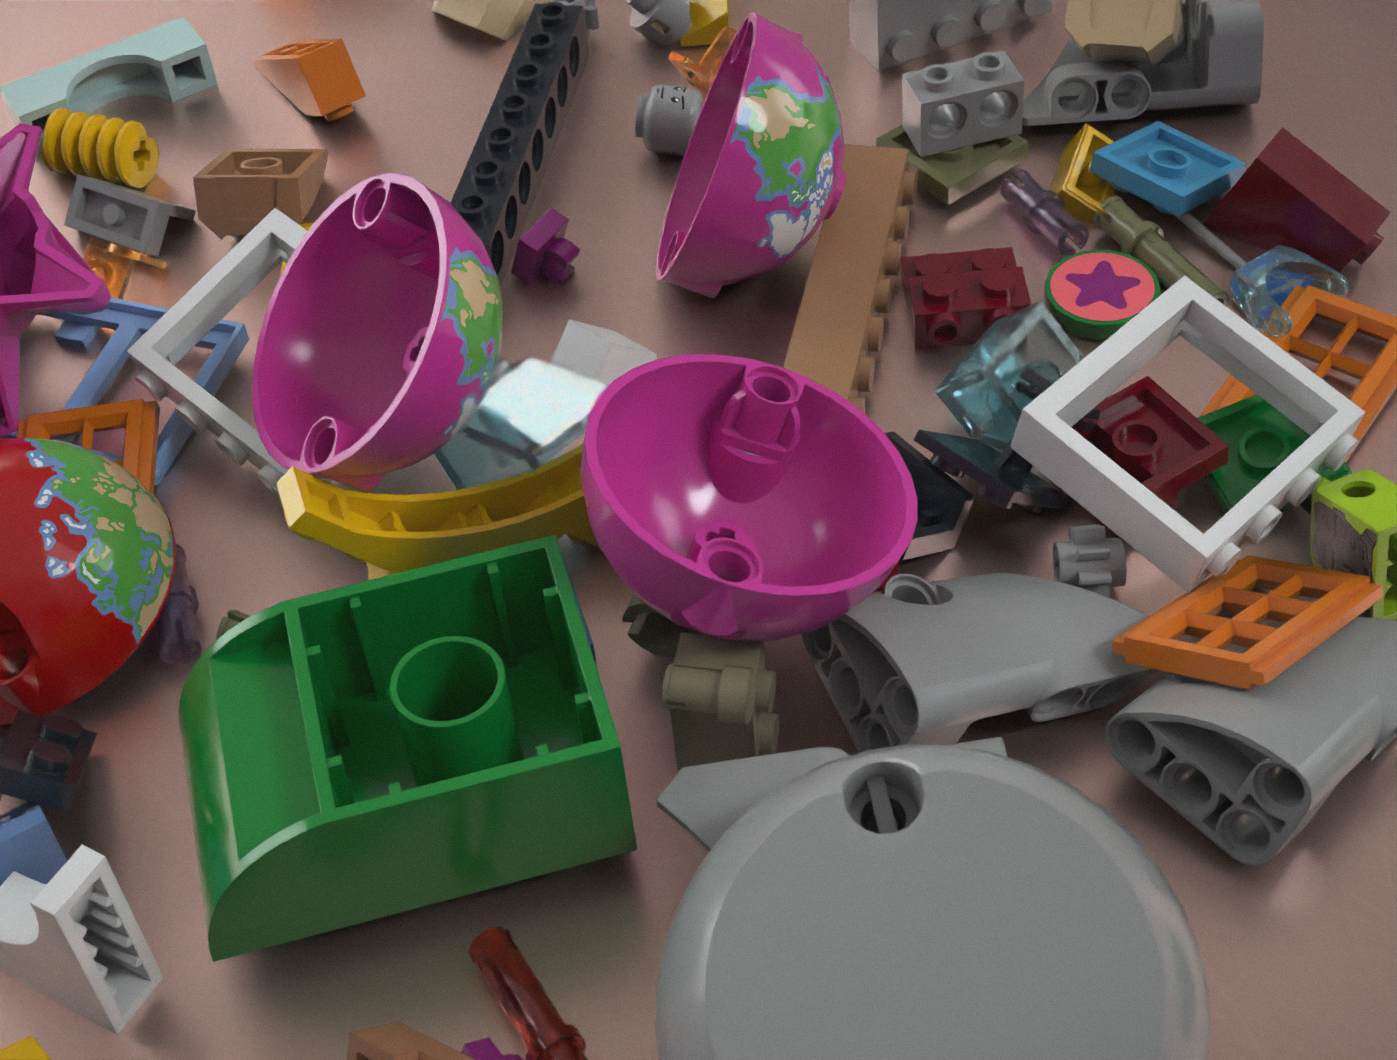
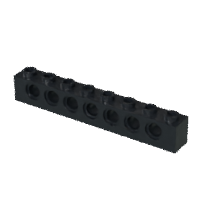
M559 2L535 3L450 202L483 242L499 279L500 288L590 57L583 6L564 5Z

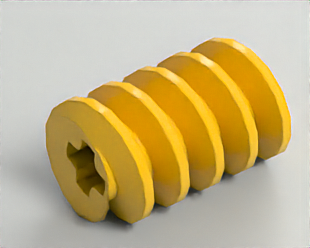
M58 108L48 117L44 128V138L41 147L42 159L45 166L51 172L56 171L75 176L78 174L120 185L126 184L134 188H142L153 179L158 168L160 158L158 144L153 137L146 135V130L142 123L131 120L125 123L124 120L116 117L107 119L99 114L90 116L83 111L72 113L71 110L66 108Z

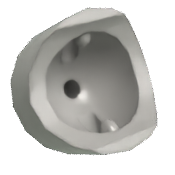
M625 0L628 5L633 7L629 20L630 27L660 47L668 48L672 46L690 26L689 0ZM660 20L662 23L667 25L666 31L657 23V21Z

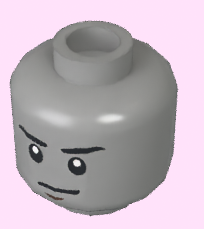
M662 84L655 85L649 91L648 96L641 95L639 98L635 126L636 137L643 138L644 145L648 151L684 156L704 104L702 93L695 88Z

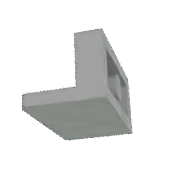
M77 174L64 225L144 254L159 256L169 216L194 221L196 210L120 184Z

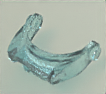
M1279 245L1234 271L1230 280V288L1251 325L1277 338L1291 331L1292 320L1290 315L1272 299L1271 295L1292 292L1296 285L1304 288L1311 285L1344 298L1350 289L1349 282L1345 276L1296 249Z

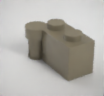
M681 632L673 664H668L662 687L663 709L670 710L678 771L682 767L756 757L764 754H775L780 721L779 714L771 712L775 701L777 677L776 671L766 670L764 641L725 640L711 635Z

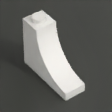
M81 845L47 885L13 871L0 886V971L118 1035L164 977L106 857Z

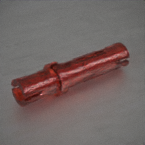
M497 926L479 934L469 946V957L481 971L500 1003L502 1010L526 1046V1060H588L584 1054L586 1048L585 1039L578 1028L564 1022L544 990L542 983L536 977L514 942L510 930H504L503 927Z

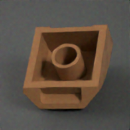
M225 149L193 177L198 219L221 240L226 235H247L274 208H277L299 224L309 212L318 194L326 169L328 150Z

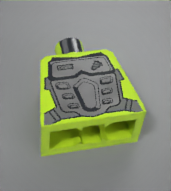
M1362 469L1332 482L1322 477L1313 492L1300 504L1301 508L1311 516L1309 555L1313 565L1319 568L1370 576V583L1383 585V598L1360 614L1359 617L1396 620L1397 484L1374 470Z

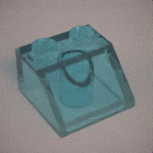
M1040 301L995 321L937 386L934 392L970 437L982 440L986 444L1003 451L1014 436L1022 409L1033 401L1015 389L1017 381L1028 383L1019 377L1023 371L1032 369L1035 373L1054 384L1083 360L1084 356L1043 302Z

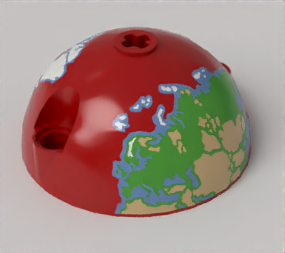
M23 437L0 439V634L12 631L0 635V725L12 724L18 710L42 716L64 707L96 688L119 669L142 644L158 620L170 593L176 567V541L171 521L160 501L126 468L89 449L61 440Z

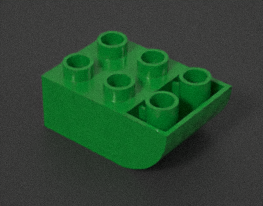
M556 534L277 603L246 618L218 638L201 655L184 683L179 702V724L207 938L213 962L637 850L621 746Z

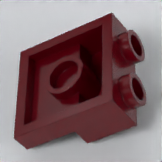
M1012 247L984 248L975 251L943 254L930 253L921 256L901 257V279L915 350L1030 339L1032 304L1022 266L1017 267Z
M1149 376L1111 395L1094 407L1100 410V416L1098 420L1087 418L1096 424L1091 431L1084 433L1075 425L1071 427L1173 510L1177 509V494L1179 490L1228 463L1229 445ZM1087 510L1096 525L1100 524V526L1107 528L1104 523Z

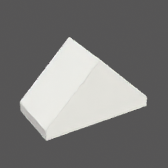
M569 320L537 392L538 403L581 427L587 422L588 415L598 396L613 380L634 367L657 360V354L613 330Z

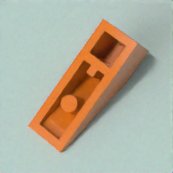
M342 39L294 40L252 59L255 68L308 116H324L326 121L338 119L354 110L352 102L366 96Z

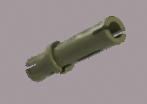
M1118 196L1107 198L1100 204L1099 207L1111 217L1107 219L1101 212L1096 211L1093 218L1094 224L1103 229L1121 246L1122 253H1127L1145 262L1166 288L1169 289L1185 275L1223 305L1228 306L1229 294L1220 289L1164 239L1163 229L1156 223L1144 221Z

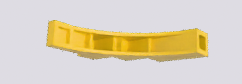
M583 443L562 456L509 478L471 488L440 493L402 495L346 490L294 466L276 483L288 527L303 539H315L341 550L354 561H366L369 570V580L555 534L557 540L566 534L576 543L583 544L587 542L601 549L591 528L584 498L580 468Z

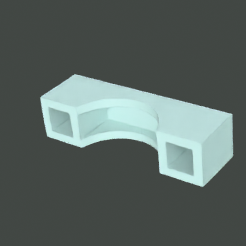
M183 16L0 87V93L13 128L20 123L41 127L42 132L36 156L42 154L41 147L44 138V128L48 117L58 108H66L71 110L72 113L83 111L91 115L100 107L126 97L155 96L175 102L218 84L206 43Z

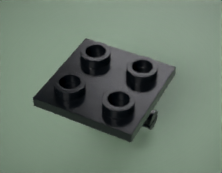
M1026 369L1019 377L1028 383L1017 381L1015 389L1017 392L1034 400L1053 383L1038 375L1032 369ZM1093 408L1074 425L1084 433L1091 431L1096 424L1087 418L1098 420L1100 410ZM921 429L918 430L913 440L933 453L930 462L934 466L958 478H964L965 474L980 483L977 493L1002 508L1011 509L1013 504L1017 503L1028 510L1041 513L1044 507L1069 510L1074 501L1072 497L1030 472L1033 465L1010 447L1012 439L1001 453L982 440Z

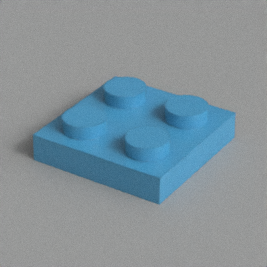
M1157 121L1093 152L1089 172L1109 181V184L1119 191L1131 192L1152 203L1162 213L1180 216L1231 189L1244 174L1247 163Z

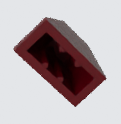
M1282 127L1203 224L1212 231L1337 276L1352 259L1362 265L1384 240V237L1376 231L1391 212Z

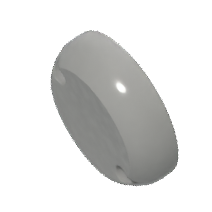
M901 745L866 750L832 760L792 778L755 803L726 830L695 872L681 897L667 934L657 984L655 1032L659 1060H1208L1211 1023L1209 991L1200 949L1184 907L1159 865L1139 840L1109 811L1068 782L1019 760L990 751L952 745ZM874 812L879 834L863 828L870 819V813ZM894 818L902 824L904 829L897 831Z

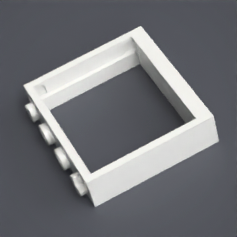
M274 208L127 350V353L140 371L134 377L135 380L144 386L156 401L160 402L165 397L173 401L177 405L174 408L175 412L190 428L199 434L206 428L218 437L215 440L217 446L239 466H242L248 460L260 470L257 473L258 478L274 494L279 493L276 483L289 469L282 467L268 454L255 428L174 365L281 261L287 263L307 230L277 208ZM318 477V478H320V479H322V480H324V481H327V482H329V483H332V482H333V480Z
M1184 275L1024 407L1010 447L1186 592L1190 593L1211 573L1216 577L1220 574L1224 576L1242 554V550L1239 547L1250 538L1256 544L1261 542L1280 520L1283 513L1279 510L1288 501L1295 507L1303 503L1320 482L1322 477L1319 473L1326 466L1333 471L1341 467L1346 456L1359 444V440L1352 435L1363 418L1365 411ZM1179 336H1182L1311 435L1204 534L1071 428Z

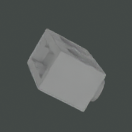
M1004 50L994 53H981L973 58L947 64H934L921 70L902 74V127L920 157L1021 134L1024 79Z

